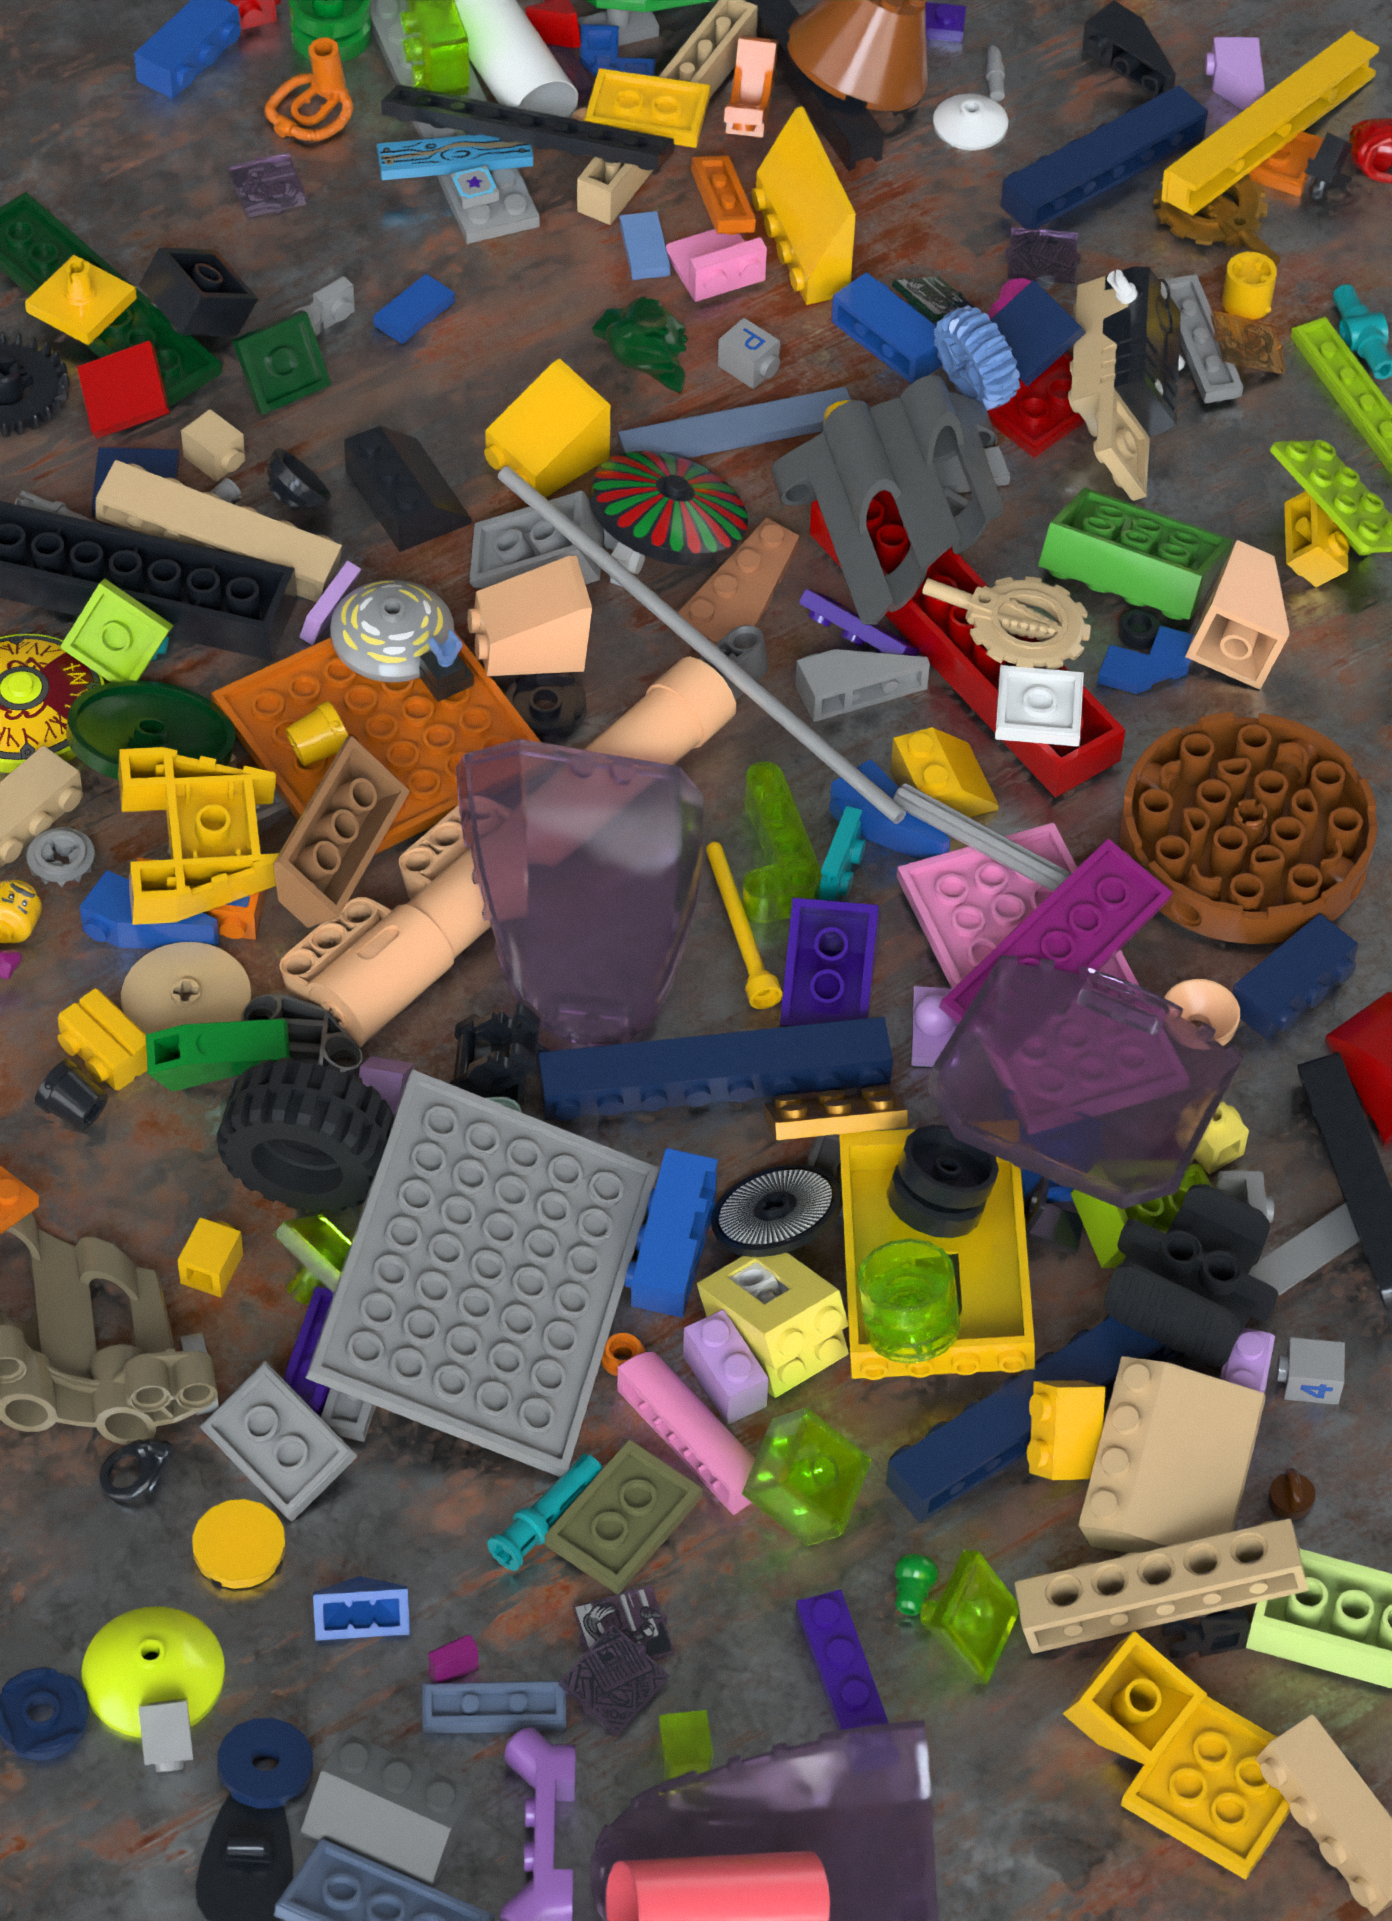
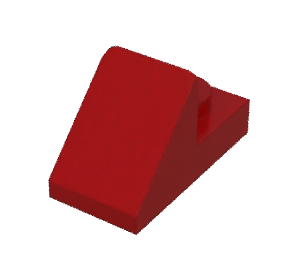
M542 0V3L526 7L525 13L545 44L570 48L581 47L577 13L570 0Z

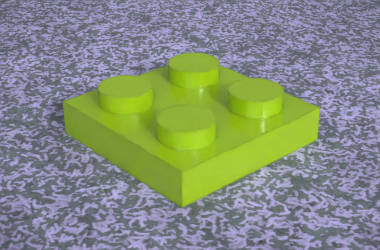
M103 579L60 648L111 683L137 681L143 675L174 625L108 580Z

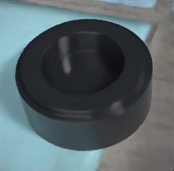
M1129 610L1119 620L1118 637L1124 645L1130 648H1149L1153 646L1159 630V620L1153 613L1147 610Z

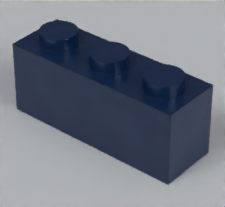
M1319 913L1234 984L1232 994L1237 999L1240 1007V1019L1266 1040H1269L1279 1030L1287 1031L1296 1022L1299 1013L1308 1006L1315 1007L1318 1005L1331 986L1337 981L1339 983L1345 982L1352 975L1357 965L1354 961L1358 943Z

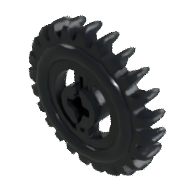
M3 331L0 334V432L3 437H9L11 431L22 435L25 434L26 427L36 430L40 428L39 421L45 423L53 419L52 413L61 411L62 402L68 398L67 389L70 386L67 366L64 362H61L59 352L55 351L50 358L51 350L47 342L38 351L35 336L31 337L30 343L26 347L23 346L20 332L16 334V340L13 344H8ZM33 384L30 394L21 401L23 389Z

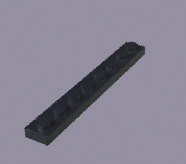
M399 84L381 100L382 115L396 117L403 122L416 121L430 124L432 127L439 129L451 128L462 130L469 135L482 134L497 137L503 142L517 141L532 144L538 149L552 148L567 151L573 156L587 155L602 158L608 163L622 162L637 165L643 170H658L674 153L673 138Z

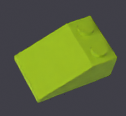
M1098 1163L1070 1194L1101 1268H1116L1125 1259L1126 1255L1118 1249L1117 1243L1121 1231L1128 1220H1138L1166 1234L1181 1209L1189 1188L1197 1184L1211 1186L1202 1164Z

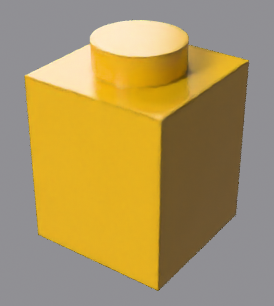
M200 1217L178 1258L180 1284L222 1298L243 1257L241 1231L236 1230L226 1222H212Z

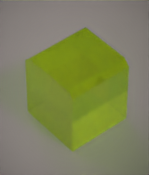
M707 1710L659 1715L658 1739L664 1780L668 1783H679L708 1779L712 1775L713 1750Z

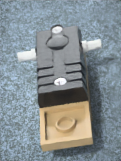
M1133 266L1122 271L1116 270V273L1112 271L1107 276L1077 285V302L1073 305V311L1076 318L1075 321L1084 329L1086 334L1073 345V360L1070 362L1072 389L1068 392L1071 408L1075 413H1080L1087 423L1090 434L1093 437H1097L1093 444L1096 458L1100 463H1105L1112 473L1115 484L1119 488L1122 487L1132 501L1147 497L1149 437L1163 433L1176 426L1177 416L1174 412L1177 411V400L1175 397L1178 396V386L1175 383L1178 381L1179 370L1185 366V360L1179 354L1181 311L1170 296L1167 282L1163 278L1158 279L1150 267Z

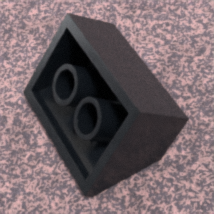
M377 426L344 439L346 472L399 552L471 524V517L417 438L383 426Z

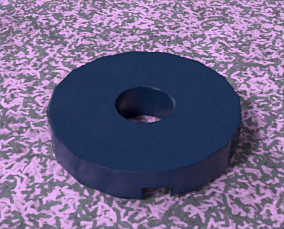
M40 1667L21 1672L9 1679L3 1686L2 1693L0 1694V1740L8 1750L19 1757L38 1761L58 1758L75 1748L86 1734L90 1720L87 1694L78 1680L67 1674L66 1676L63 1673H58L53 1668ZM38 1705H49L55 1710L51 1718L42 1722L29 1718V1712Z
M254 1718L236 1725L224 1736L217 1754L218 1778L222 1786L224 1783L225 1787L230 1791V1796L239 1803L254 1808H277L287 1804L288 1799L295 1797L297 1794L299 1796L306 1790L313 1772L312 1748L305 1735L292 1724L275 1718ZM267 1756L273 1758L278 1765L274 1769L263 1771L257 1769L252 1762L258 1757Z

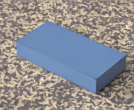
M658 212L619 215V226L632 280L670 276V263Z

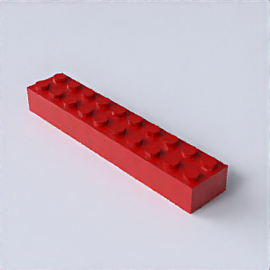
M883 490L879 491L869 504L866 526L883 574L887 575L902 563L911 544L892 494ZM815 500L811 502L809 534L841 568L819 503ZM950 548L928 567L926 576L914 596L899 610L894 612L887 611L885 616L912 645L919 649L923 657L928 658L930 664L995 733L1000 666L1016 665L1004 660L1002 663H999L987 655L988 649L983 644L976 645L970 635V629H974V625L967 622L966 609L922 594L928 578L974 594L977 586L980 588L984 586L989 587L959 554L953 553L952 548ZM1009 634L1022 641L1042 642L1037 640V638L1032 639L1028 638V636H1018L1019 634ZM1063 664V667L1054 669V670L1069 671V670L1064 666V664ZM1033 667V668L1046 669L1045 667ZM1083 685L1079 746L1002 741L1056 798L1120 762L1126 730Z

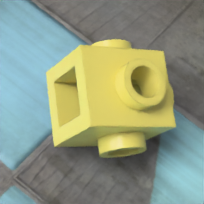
M1216 1093L1204 1101L1197 1100L1192 1102L1183 1110L1177 1139L1183 1152L1189 1157H1194L1210 1175L1244 1155L1249 1130L1243 1124L1238 1111L1231 1105L1227 1106Z

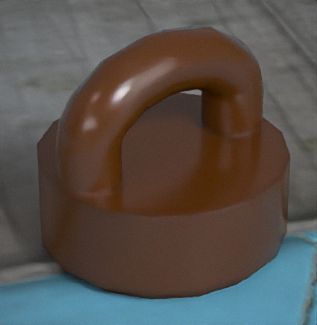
M1288 1468L1286 1473L1279 1475L1273 1480L1268 1494V1503L1271 1510L1277 1516L1285 1520L1291 1518V1520L1295 1521L1303 1519L1310 1514L1314 1506L1316 1491L1313 1483L1307 1477L1299 1474L1294 1468Z

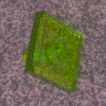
M323 1215L283 1221L273 1235L304 1264L292 1281L286 1285L287 1292L291 1295L295 1290L298 1291L293 1298L305 1305L310 1303L315 1287H321L325 1284L334 1293L351 1242Z
M963 1550L940 1601H925L921 1608L920 1618L922 1625L926 1626L925 1629L933 1633L971 1683L987 1684L1017 1619L1019 1606L1016 1599L981 1553L977 1550Z

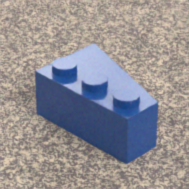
M665 1148L656 1188H652L648 1201L647 1214L649 1215L646 1225H641L636 1243V1250L639 1251L637 1262L630 1261L627 1269L625 1287L631 1288L632 1307L684 1318L710 1229L712 1213L716 1206L718 1159Z

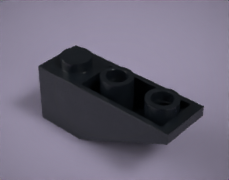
M1113 0L1085 22L1082 50L1091 57L1110 67L1120 76L1127 78L1150 95L1156 96L1159 93L1174 88L1176 73L1140 16Z

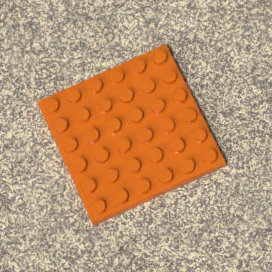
M455 630V634L462 642L458 655L473 674L474 686L437 702L420 678L404 682H382L366 678L354 672L336 654L331 637L211 692L212 702L219 706L232 721L236 737L261 770L275 772V789L297 820L301 817L337 754L303 766L287 738L285 728L316 709L317 705L329 701L340 717L348 736H353L410 790L375 854L432 828L467 798L484 796L492 799L554 769V758L493 679L487 676L483 666Z

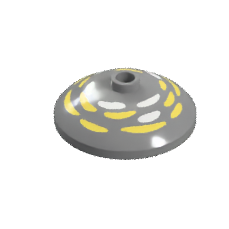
M379 580L354 589L340 601L331 619V641L340 660L354 672L372 680L404 682L420 678V656L432 651L428 645L429 640L434 637L439 645L444 643L448 639V631L450 629L454 631V621L445 602L428 588L405 580Z

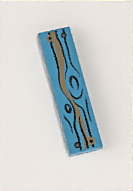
M482 134L377 144L381 180L452 174L487 165L489 170L533 166L531 144L517 141L503 142L497 137Z

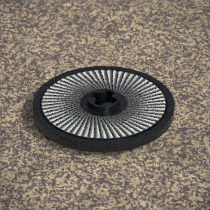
M785 1165L770 1168L745 1178L720 1198L712 1213V1230L717 1242L724 1249L734 1254L748 1257H767L783 1254L815 1240L834 1223L842 1208V1193L837 1180L823 1169L808 1165Z

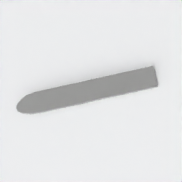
M1346 1203L1259 1260L1251 1268L1249 1275L1273 1286L1280 1296L1359 1242V1238Z

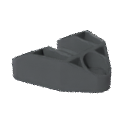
M263 994L255 997L245 1006L242 1012V1021H251L258 1016H267L270 1018L269 1020L285 1019L288 1022L290 1058L292 1057L294 1061H302L304 1058L316 1060V1064L323 1066L331 1064L339 1067L340 1071L350 1075L353 1073L359 1077L360 1066L363 1064L361 1049L323 1007L284 994ZM340 1057H348L354 1060L356 1064L354 1067L347 1068L337 1065L334 1061ZM237 1075V1077L234 1079L231 1086V1090L233 1088L235 1081L239 1079L240 1075Z

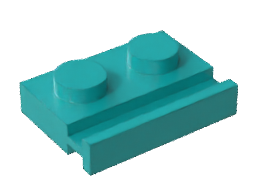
M846 806L821 869V874L823 875L820 881L819 900L838 902L840 896L847 897L850 892L854 873L850 872L853 863L858 865L861 863L866 847V840L860 839L861 809Z

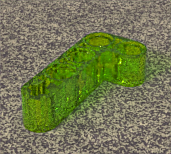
M762 761L752 764L747 770L745 806L768 866L750 870L743 879L742 904L747 919L758 924L790 918L793 898L819 900L820 881L822 878L820 865L782 770L772 762Z

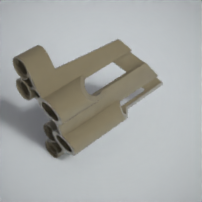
M29 1213L6 1230L19 1237L29 1248L35 1311L31 1318L21 1322L9 1318L0 1308V1419L4 1424L24 1432L47 1430L55 1422L95 1427L108 1440L128 1445L134 1444L139 1439H153L157 1432L156 1426L178 1422L200 1412L216 1401L218 1394L212 1354L210 1356L201 1351L175 1352L160 1277L156 1270L135 1266L122 1250L96 1237H83L78 1240L76 1247L38 1229L36 1219L32 1213ZM99 1278L111 1281L128 1294L131 1301L136 1347L119 1344L108 1346L100 1351L98 1350L90 1291L91 1280Z

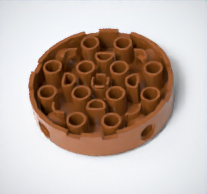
M1234 712L1217 713L1199 717L1198 723L1179 729L1178 726L1172 728L1149 745L1139 757L1130 773L1125 789L1119 831L1120 848L1130 854L1138 864L1173 892L1170 901L1160 912L1179 925L1198 934L1233 943L1269 944L1284 942L1319 913L1332 922L1355 901L1368 876L1378 832L1376 819L1377 805L1367 778L1362 779L1357 770L1352 766L1353 759L1341 747L1323 734L1296 721L1259 713L1258 718L1234 717Z

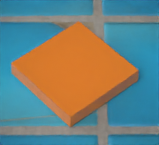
M1303 131L1299 132L1297 137L1289 143L1287 142L1285 146L1248 174L1251 175L1250 180L1301 197L1311 175L1304 173L1308 166L1307 162L1309 158L1315 159L1324 138Z

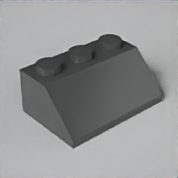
M344 1731L320 1772L300 1834L302 1837L315 1843L320 1838H323L434 1888L474 1816L473 1788Z

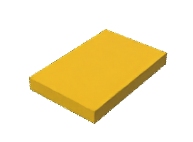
M599 68L584 121L673 138L674 145L696 148L710 98L711 85Z

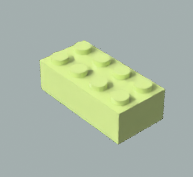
M1300 1549L1309 1591L1257 1602L1246 1648L1392 1688V1574Z

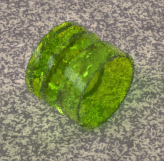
M903 1239L890 1241L874 1249L862 1261L858 1273V1282L866 1338L874 1351L891 1361L909 1364L929 1361L945 1353L956 1341L961 1328L953 1262L946 1252L928 1241Z

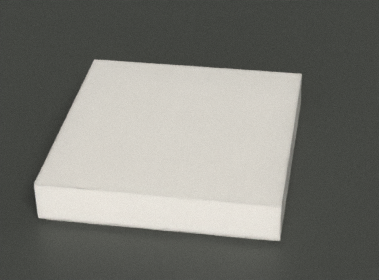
M1001 665L995 739L1079 746L1084 672Z

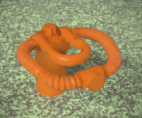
M319 38L313 41L308 50L313 74L304 73L288 79L267 101L264 107L265 115L274 124V130L281 138L293 136L304 141H320L338 133L349 121L353 112V102L349 91L346 89L337 42L333 39ZM301 84H311V87L298 96L291 104L292 118L299 124L309 126L318 124L338 102L342 103V110L336 121L315 131L299 127L297 123L286 116L279 115L276 108L292 89L294 90L301 86ZM316 94L328 100L325 105H321V109L313 116H303L298 112L304 103L310 104V99Z

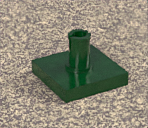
M299 310L232 339L256 412L261 415L332 385L308 312L304 310Z

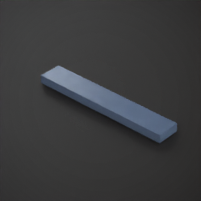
M846 387L618 431V443L622 453L654 451L682 458H690L823 431L824 412L828 406L835 402L851 399Z

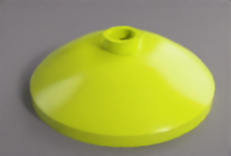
M164 1606L138 1608L112 1619L91 1640L82 1663V1684L87 1694L88 1703L94 1713L109 1727L123 1734L142 1738L139 1704L187 1698L189 1721L190 1727H192L210 1712L220 1696L225 1679L223 1652L220 1643L211 1629L190 1613ZM155 1652L159 1654L154 1660L143 1658L147 1653Z

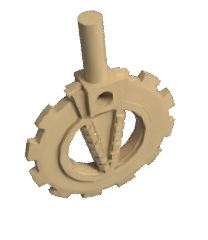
M1025 576L1024 580H1013L1011 577L996 580L995 586L992 588L987 586L980 588L977 586L974 594L928 578L922 594L966 609L967 622L974 625V629H970L972 639L976 645L983 644L988 649L987 655L999 663H1002L1004 660L1015 664L1016 667H1045L1046 669L1054 670L1063 667V661L1068 658L1072 660L1077 659L1084 651V647L1080 645L1081 641H1089L1091 625L1084 624L1083 618H1087L1088 613L1081 602L1075 603L1069 597L1070 592L1057 584L1052 587L1041 583V578ZM1026 605L1036 606L1047 611L1056 621H1051L1046 616L1043 617V614L1039 612L1035 613V610L1027 608ZM1009 634H1019L1018 636H1028V638L1032 639L1037 638V640L1043 642L1022 641Z

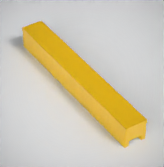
M1352 30L1347 32L1164 170L1161 200L1193 216L1285 146L1287 142L1289 143L1297 137L1299 132L1306 130L1373 79L1376 75V70L1369 67V61L1379 53V46L1358 36Z

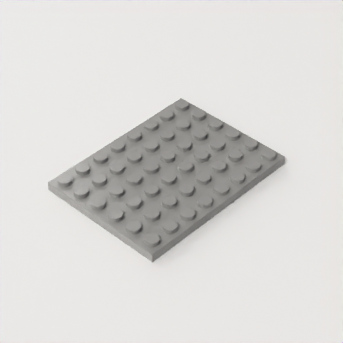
M412 1069L405 1082L380 1164L368 1191L305 1378L561 1477L568 1471L624 1286L627 1269L633 1256L638 1233L645 1216L650 1193L659 1167Z

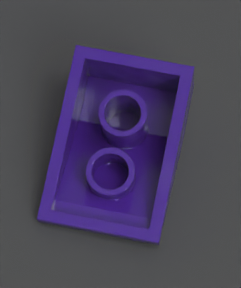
M803 898L792 899L780 1026L789 1027L869 1018L881 918L879 905Z

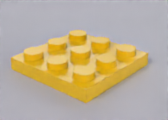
M1205 1696L1150 1767L1147 1765L1142 1767L1122 1797L1121 1806L1246 1880L1291 1812L1290 1804L1278 1788L1272 1787L1265 1780L1260 1770V1764L1256 1760L1264 1748L1277 1737Z

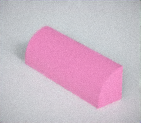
M645 1352L634 1356L618 1367L617 1391L733 1515L776 1486V1481L658 1354Z

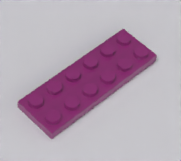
M1108 838L942 999L939 1008L1005 1064L1170 901L1173 892Z

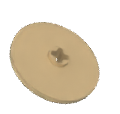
M199 942L168 944L144 955L132 966L126 975L121 990L122 1012L145 1034L183 1024L242 1021V1012L251 1001L250 981L242 965L226 951ZM183 993H192L189 1001H181Z

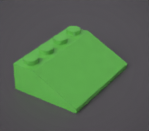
M1084 487L1050 522L1038 566L1048 569L1049 573L1054 577L1060 579L1073 578L1084 582L1093 591L1101 593L1112 592L1123 596L1124 600L1132 605H1148L1162 610V613L1169 618L1176 620L1185 618L1190 620L1200 608L1232 546L1233 539Z

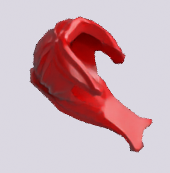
M1368 119L1354 124L1349 132L1350 138L1348 142L1353 144L1350 150V160L1355 164L1356 169L1361 171L1363 176L1365 175L1374 181L1392 184V175L1387 174V170L1392 165V119Z

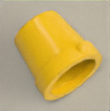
M329 701L317 705L316 709L285 728L287 738L303 766L337 754L346 738L349 737L340 717Z

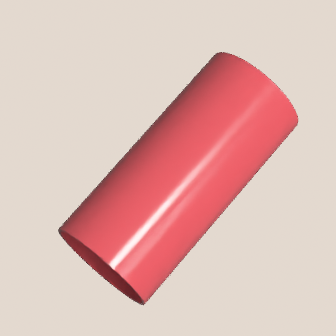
M810 1850L617 1861L610 1871L607 1882V1921H829L830 1897L826 1873L817 1854Z

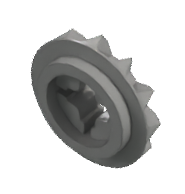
M67 827L52 828L40 833L30 843L26 855L32 876L40 877L44 885L49 882H57L61 887L64 886L65 882L71 880L79 883L84 873L92 872V864L94 859H96L93 843L88 836L81 831ZM53 850L62 857L68 856L69 864H63L59 860L54 862Z

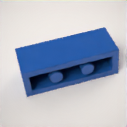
M190 0L134 53L137 81L173 99L184 88L189 87L194 78L206 67L211 66L217 56L229 45L237 41L241 33L239 7L225 0Z
M866 272L833 295L831 322L912 384L914 381L930 375L943 365L937 357L938 349L934 345V329L937 327V324H933L920 314L912 304L906 303L894 294L886 284L877 281Z

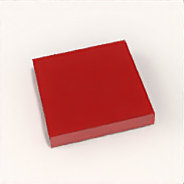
M150 340L77 366L91 431L96 439L170 413L156 350Z

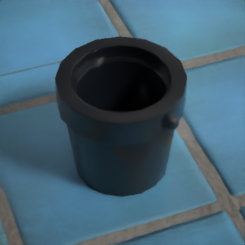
M70 1059L61 1061L49 1072L40 1085L35 1097V1105L46 1113L58 1116L81 1130L87 1129L97 1120L108 1101V1095L81 1071V1067Z

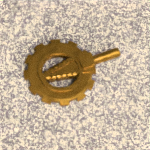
M1250 174L1245 175L1226 190L1227 193L1234 196L1238 206L1220 194L1199 210L1204 218L1196 215L1192 216L1176 206L1162 201V190H1155L1153 204H1158L1160 209L1155 210V214L1161 224L1167 223L1171 227L1170 232L1182 239L1185 237L1195 239L1197 244L1212 245V242L1221 241L1226 246L1233 245L1236 249L1245 245L1251 252H1258L1269 257L1276 267L1281 261V258L1255 234L1261 227L1259 218H1266L1268 203L1262 202V198L1266 197V192L1260 183L1254 184L1250 180Z

